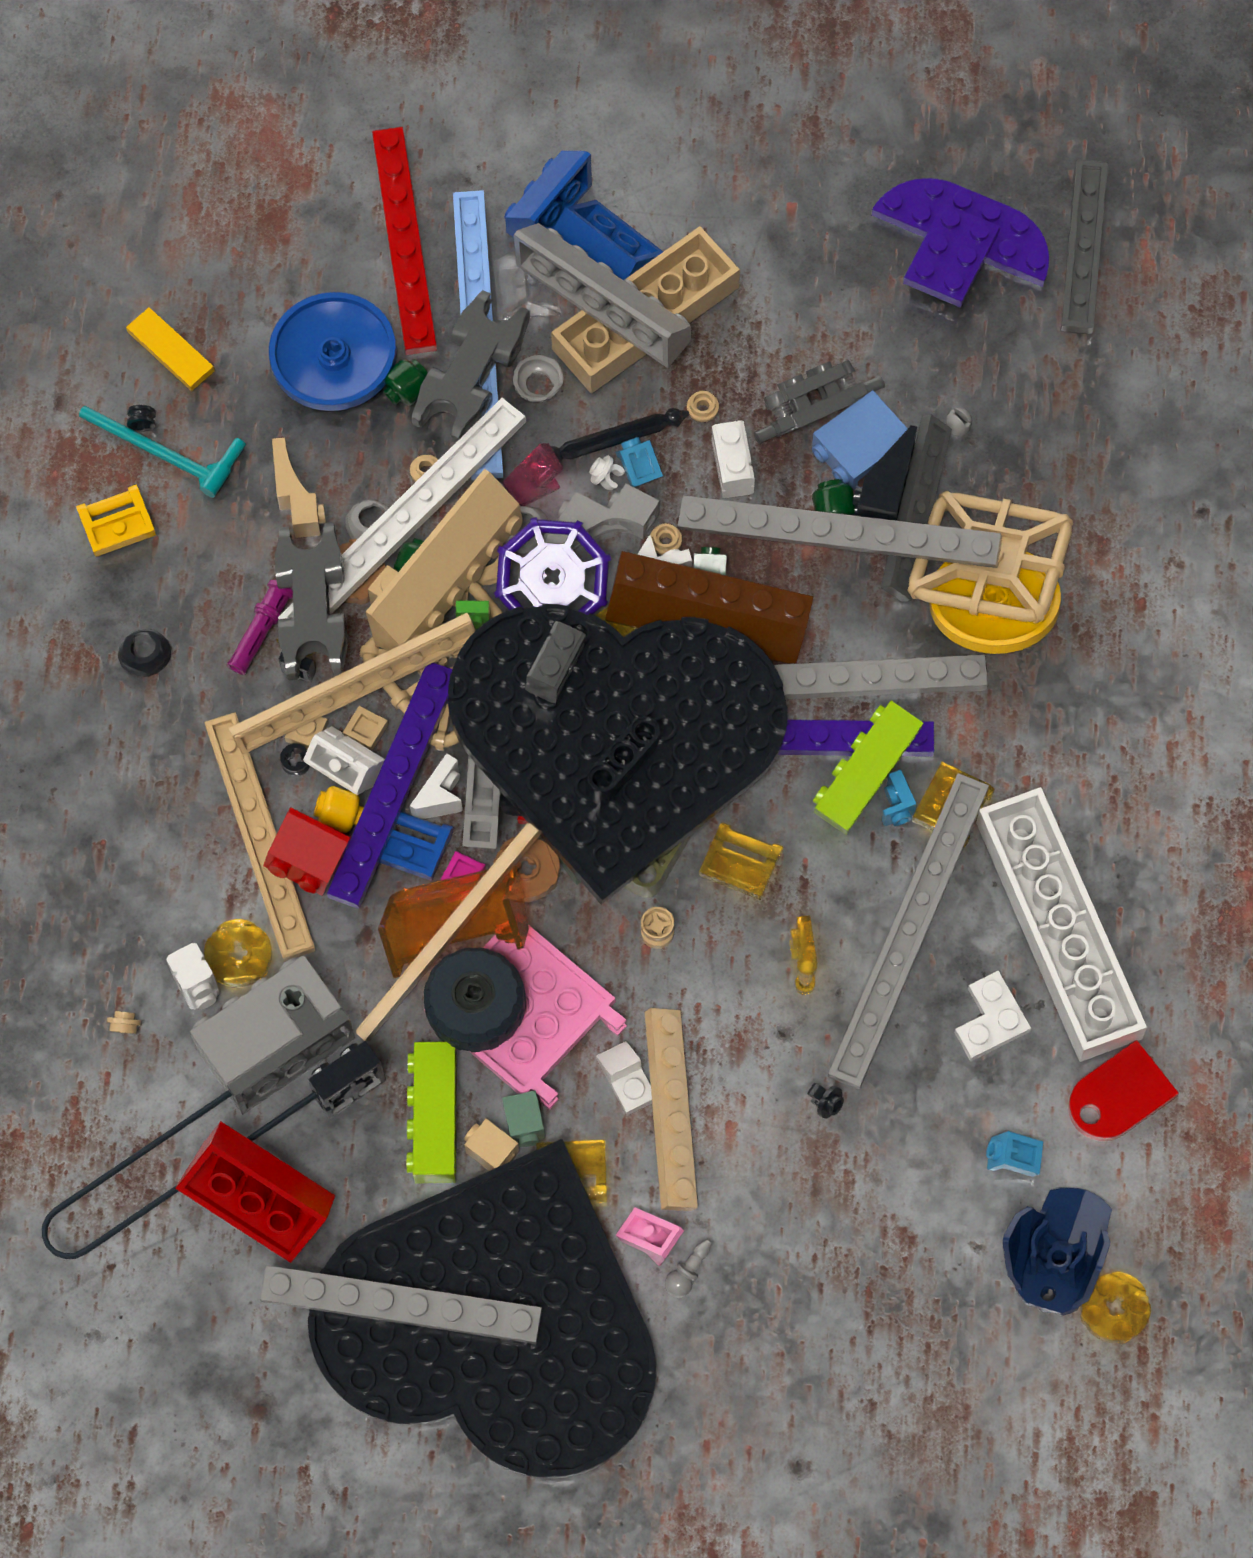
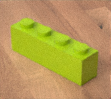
M890 701L886 708L880 704L869 720L874 725L867 734L861 731L850 748L855 750V752L848 761L844 758L841 759L832 772V775L836 778L831 786L828 788L823 785L813 799V802L817 804L813 813L845 835H847L923 726L922 721L893 701Z
M414 1042V1053H408V1074H414V1086L407 1087L408 1107H413V1119H407V1140H413V1152H407V1173H413L415 1184L456 1183L457 1050L448 1042Z

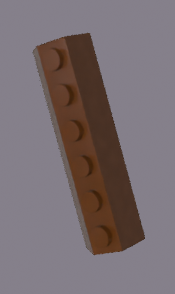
M622 551L618 561L605 621L638 629L658 620L662 622L681 620V617L708 619L709 623L720 625L724 628L729 626L744 634L757 644L770 660L784 664H796L814 596Z

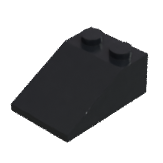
M911 425L865 475L863 487L856 486L852 503L855 506L853 516L897 521L915 447L917 426Z

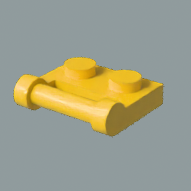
M137 484L127 487L128 491L93 504L86 506L83 503L76 506L95 557L156 535ZM130 503L134 504V506L131 508L122 510L120 512L111 514L109 516L100 518L95 521L91 520L92 517H95L97 515L106 513L108 511L117 509Z

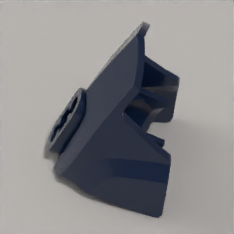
M1058 1188L1049 1191L1040 1213L1034 1208L1027 1206L1015 1214L1003 1237V1251L1007 1275L1015 1285L1017 1294L1026 1305L1036 1307L1044 1313H1055L1064 1316L1077 1311L1082 1304L1089 1301L1099 1280L1111 1243L1107 1229L1112 1208L1102 1198L1084 1189ZM1049 1289L1053 1290L1055 1298L1051 1301L1044 1300L1043 1296L1049 1293Z

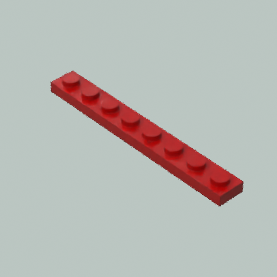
M403 127L372 131L405 353L406 355L434 352L437 351Z

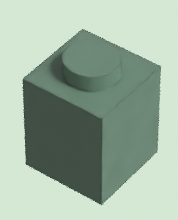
M536 1090L502 1098L509 1136L518 1142L519 1147L534 1146L539 1143L540 1139H545Z

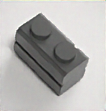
M555 621L549 637L545 640L527 675L525 690L551 703H556L584 649L586 635L564 623Z

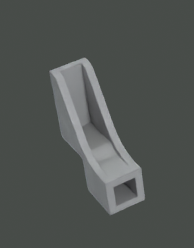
M628 484L624 485L620 493L616 491L612 495L608 508L575 492L570 501L565 500L558 512V517H560L558 521L576 522L579 520L593 539L609 532H626L644 540L659 516V500ZM544 533L543 535L545 543L565 544L569 536ZM577 539L574 540L571 546L573 551L582 547Z
M470 756L468 758L462 846L496 849L500 790Z

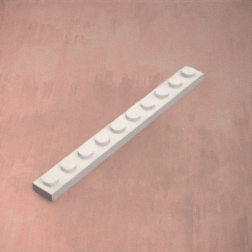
M501 398L342 554L344 561V583L328 584L330 614L361 586L526 423L525 415L504 398ZM293 603L278 619L294 618Z

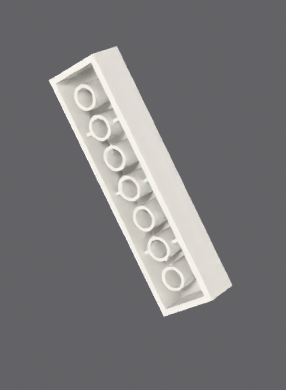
M1040 787L979 809L976 824L1079 1062L1128 1045L1136 1040H1141L1147 1026L1042 788Z

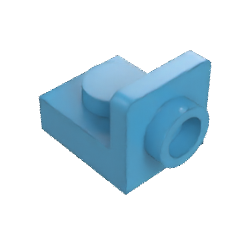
M639 437L621 443L623 449L615 452L617 458H620L630 486L636 487L663 476L650 440L641 442Z
M900 769L888 775L887 786L884 787L887 800L892 806L883 810L882 822L884 826L891 824L900 826L909 822L912 816H915L917 804Z
M1010 1131L993 1136L986 1150L988 1158L987 1169L997 1171L1004 1168L1031 1177L1040 1175L1044 1142Z

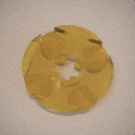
M234 919L222 923L217 927V931L211 937H208L205 943L204 958L215 980L220 984L230 987L249 986L266 977L272 962L273 952L268 935L248 920ZM236 946H241L243 951H248L247 955L243 956L242 960L236 961L234 957H229V953L235 952Z
M1113 1272L1099 1277L1089 1301L1080 1306V1318L1088 1331L1099 1340L1107 1343L1125 1344L1144 1330L1150 1318L1151 1305L1144 1286L1136 1278L1125 1273ZM1116 1299L1122 1302L1120 1308L1125 1311L1124 1314L1110 1315L1106 1303H1114Z

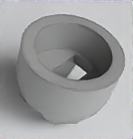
M955 408L950 411L946 419V425L952 429L951 434L962 436L970 431L972 417L968 410ZM958 416H960L967 423L964 425V423Z

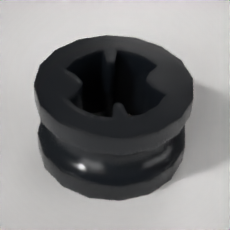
M133 405L128 408V428L142 432L155 428L154 418L156 417V410L147 405Z
M292 743L287 745L280 754L282 768L290 776L299 777L304 775L310 768L304 761H299L296 763V766H291L290 760H287L288 758H294L295 754H300L301 760H303L307 752L303 745Z

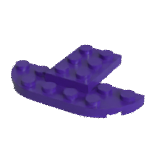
M922 178L906 181L893 187L876 202L872 209L871 216L924 237L904 276L903 284L960 308L983 263L1040 287L1044 286L1049 268V251L1046 240L1040 229L1030 218L1010 206L949 181Z

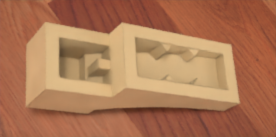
M285 437L272 439L279 508L280 510L291 509L295 538L320 536V524L326 523L324 504H318L316 493H308L298 480L288 457Z

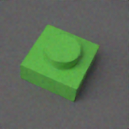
M456 601V618L468 613L475 629H478L490 620L489 601Z

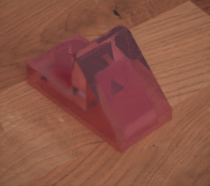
M540 443L502 483L520 506H526L560 488L555 477L563 470V467L549 443Z

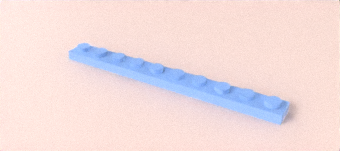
M484 190L453 192L460 313L482 290L491 293ZM491 301L490 309L486 317L493 322ZM496 363L482 386L483 389L492 393L486 413L498 402ZM502 448L495 452L471 476V480H475L484 469L488 470L495 478H503Z

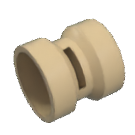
M652 907L641 918V937L648 947L662 949L673 940L674 918L665 908Z

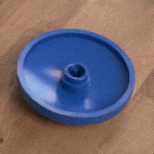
M342 292L321 293L296 303L279 319L269 342L270 365L280 388L296 402L306 407L323 411L349 409L371 399L385 386V378L395 365L397 356L394 332L384 313L368 300Z

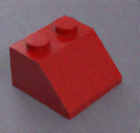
M290 807L267 853L263 866L268 868L274 876L287 878L297 883L304 891L323 896L342 860L351 837Z

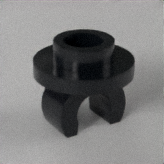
M814 1083L807 1092V1095L812 1097L811 1103L818 1107V1115L824 1119L836 1115L843 1106L842 1090L837 1086H831L826 1090L821 1085Z

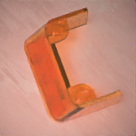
M516 865L450 944L496 934L498 940H504L505 943H515L517 950L524 948L529 926L521 877ZM489 869L403 889L389 897L378 931L393 978L400 977L404 964L408 963L410 965Z

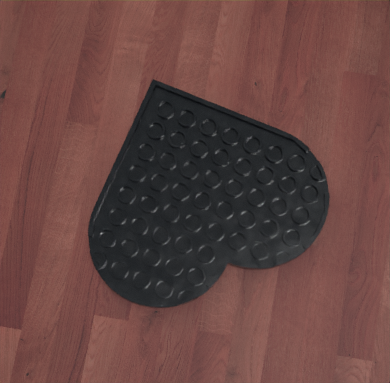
M543 603L539 607L524 609L522 606L505 611L484 623L469 637L459 651L458 658L450 674L448 686V708L452 727L457 739L470 758L525 820L542 831L541 838L602 905L753 786L767 772L779 753L786 732L788 706L786 705L783 683L772 661L757 644L739 631L729 626L724 628L720 625L709 623L708 619L681 617V620L665 622L658 620L635 629L623 637L615 628L591 613L587 615L569 609L570 606ZM555 621H558L583 632L586 637L584 649L556 703H551L529 693L525 688L527 675L545 640L549 637ZM642 716L655 719L660 726V736L654 753L609 802L600 804L591 801L585 790L588 772L635 719ZM646 732L636 734L641 740L647 741L652 738ZM617 756L615 758L620 764L631 762L626 756ZM603 779L593 782L599 788H606L610 785Z
M563 1139L363 1227L336 1248V1252L320 1271V1274L542 1307L537 1344L309 1309V1339L313 1355L321 1373L342 1399L372 1418L399 1425H422L439 1422L455 1416L467 1438L488 1459L512 1472L546 1479L580 1475L605 1464L630 1443L645 1421L653 1400L656 1384V1362L652 1340Z

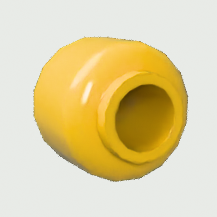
M331 786L326 792L320 791L313 816L318 817L319 822L341 833H348L353 824L357 825L364 807L359 806V795L343 788Z

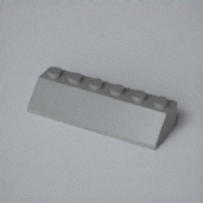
M537 223L519 229L514 234L516 266L665 367L669 368L690 343L691 326L686 318L665 309L657 298L644 295L633 282L628 279L622 280L613 274L611 268L605 263H597L588 257L581 247L577 245L572 246L564 241L556 230L552 228L547 229Z

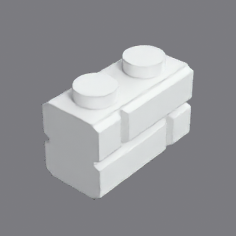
M744 421L713 425L711 441L722 498L754 493L755 478L753 467L751 466Z
M331 726L314 735L303 760L306 764L344 788L359 795L374 786L385 759L349 736H344L341 731Z
M191 943L168 955L167 963L189 1008L202 1010L213 1005L220 992L214 975L197 943Z

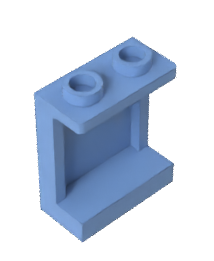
M872 390L813 433L812 452L821 463L826 462L832 469L835 479H842L843 483L849 484L854 491L856 486H858V481L873 468L908 428Z

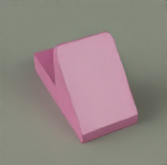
M634 1207L616 1236L621 1242L645 1252L658 1266H661L684 1230L675 1224Z

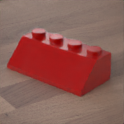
M222 1121L218 1123L204 1141L175 1188L290 1263L326 1221L336 1196Z

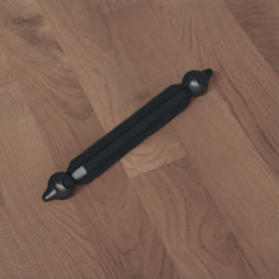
M670 408L665 415L653 414L567 441L560 448L549 446L537 460L538 463L558 465L562 458L575 459L619 445L636 437L641 438L660 432L667 425L678 427L690 414L688 410Z

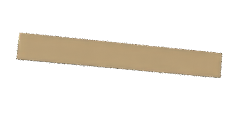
M465 613L230 727V733L241 754H246L460 650L476 631L468 613Z
M236 712L206 721L204 723L283 961L285 962L292 958L315 952L316 950L293 881L287 878L276 877L270 873L268 868L263 866L267 853L277 834L250 753L242 755L230 733L229 728L239 723Z
M527 823L357 1028V1035L364 1041H370L537 840L542 831L531 823Z

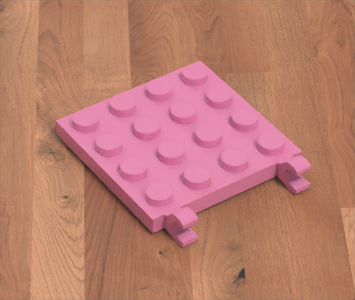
M514 914L483 948L505 956L518 970L526 993L524 1018L515 1034L508 1041L499 1045V1047L492 1050L470 1053L517 1094L536 1090L537 1099L550 1110L559 1099L556 1097L558 1093L543 1081L546 1076L599 1020L611 1032L619 1036L627 1027L625 1024L626 1019L611 1008L616 1002L614 996L518 915Z

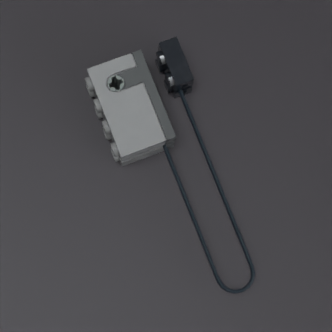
M304 955L297 960L292 958L286 961L279 968L278 973L269 979L267 977L261 978L252 985L250 992L241 998L239 996L231 998L222 1006L223 1010L212 1017L207 1015L195 1023L194 1029L190 1031V1034L195 1042L196 1049L226 1092L54 1207L46 1215L42 1224V1239L46 1248L53 1255L63 1259H76L86 1255L179 1191L174 1186L85 1248L74 1253H64L56 1250L48 1239V1226L51 1219L60 1211L227 1098H231L243 1115L355 1039L350 1018ZM366 1041L359 1045L357 1043L349 1045L340 1053V1058L331 1064L328 1062L323 1063L312 1072V1077L308 1079L312 1088L310 1095L247 1138L254 1141L314 1099L326 1116L331 1119L385 1082L381 1061Z

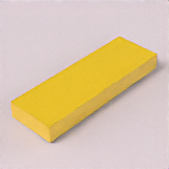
M150 307L126 327L127 332L189 390L193 391L215 372L214 366Z

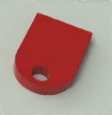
M1136 1040L1083 1077L1075 1085L1069 1098L1068 1111L1073 1125L1081 1134L1096 1141H1112L1120 1138L1177 1098L1179 1093ZM1085 1108H1092L1098 1113L1099 1121L1094 1124H1087L1081 1119L1080 1112Z

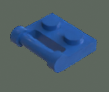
M401 812L395 826L398 824L436 838V841L433 844L393 830L379 863L432 881L446 846L451 840L454 827L445 823L440 826Z

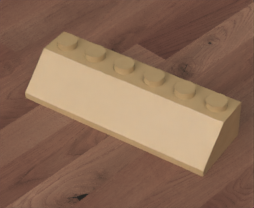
M484 469L366 610L374 642L384 650L389 651L440 626L450 608L456 606V601L462 600L464 591L472 582L478 581L484 567L491 558L495 559L499 555L497 552L499 545L503 546L510 535H515L521 528L523 519L519 503L488 470Z

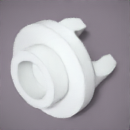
M609 455L603 459L597 458L589 471L592 475L591 482L595 485L601 483L607 490H613L618 486L617 483L611 480L610 473L619 477L625 472L623 467L613 464V458Z

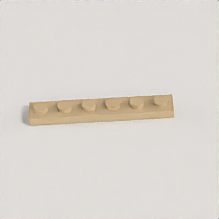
M650 1008L645 1011L661 1210L693 1211L698 1208L681 1010Z

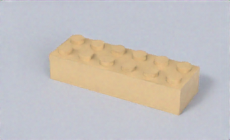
M699 226L626 279L633 282L644 295L657 298L665 309L673 314L682 315L691 323L739 288L740 269ZM583 310L551 332L552 350L591 394L646 355L645 352Z

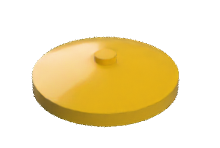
M944 562L938 570L947 567L953 563ZM1021 568L1018 579L1038 603L1046 574ZM955 578L930 590L972 598L977 582ZM1057 582L1050 608L1044 616V620L1036 624L979 613L978 616L971 615L968 610L929 603L932 618L939 630L956 644L977 652L1002 654L1028 648L1039 642L1051 631L1059 616L1061 592ZM991 584L986 585L982 600L1025 609L1010 588Z

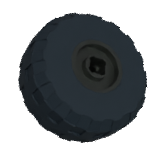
M480 947L464 948L448 954L434 966L425 983L424 1009L428 1022L436 1035L443 1042L451 1044L455 1049L480 1052L499 1047V1045L508 1041L515 1034L524 1018L526 993L518 970L505 956L489 949Z

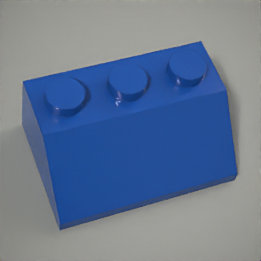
M561 151L555 159H549L544 165L540 177L536 181L532 180L526 186L523 197L518 203H512L507 209L504 216L506 233L514 237L517 230L537 223L547 229H554L565 207L576 205L592 186L591 154L587 151Z
M597 200L565 207L554 227V230L562 236L564 241L572 246L577 245L581 247L588 257L597 263H605L611 268L613 274L622 280L628 278L663 253L661 249Z

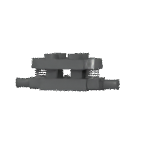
M846 360L833 367L829 361L806 371L808 377L806 379H803L802 374L779 383L777 384L779 391L764 397L767 410L774 409V415L778 418L771 422L769 426L755 431V439L758 444H761L766 440L780 437L856 403L872 390L875 392L885 388L882 377L878 375L864 383L855 384V382H852L854 381L851 376L852 374H849L855 370L850 361ZM817 389L821 400L817 398L812 400L813 404H811L806 393Z

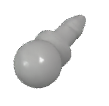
M707 1239L694 1249V1253L689 1256L685 1265L678 1263L677 1270L667 1275L665 1289L668 1294L675 1298H681L689 1294L692 1289V1281L698 1278L694 1271H697L703 1262L702 1260L707 1257L711 1246L710 1240Z

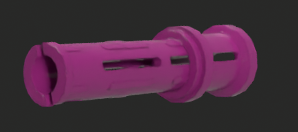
M269 580L267 584L268 591L261 603H256L254 607L256 615L227 663L229 669L240 675L246 674L250 663L273 624L278 623V617L281 615L287 601L293 599V590L291 588L278 589L276 580Z

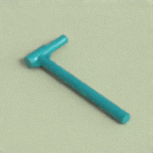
M83 406L79 412V417L196 476L199 478L200 490L212 498L220 490L231 473L230 468L246 446L243 440L235 438L220 462L217 461L216 463L209 464L206 468L87 406Z

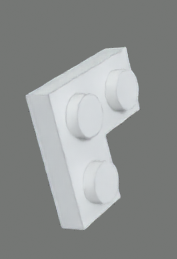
M999 971L968 986V991L982 1016L956 1028L954 1033L970 1062L1030 1032L1031 1027Z

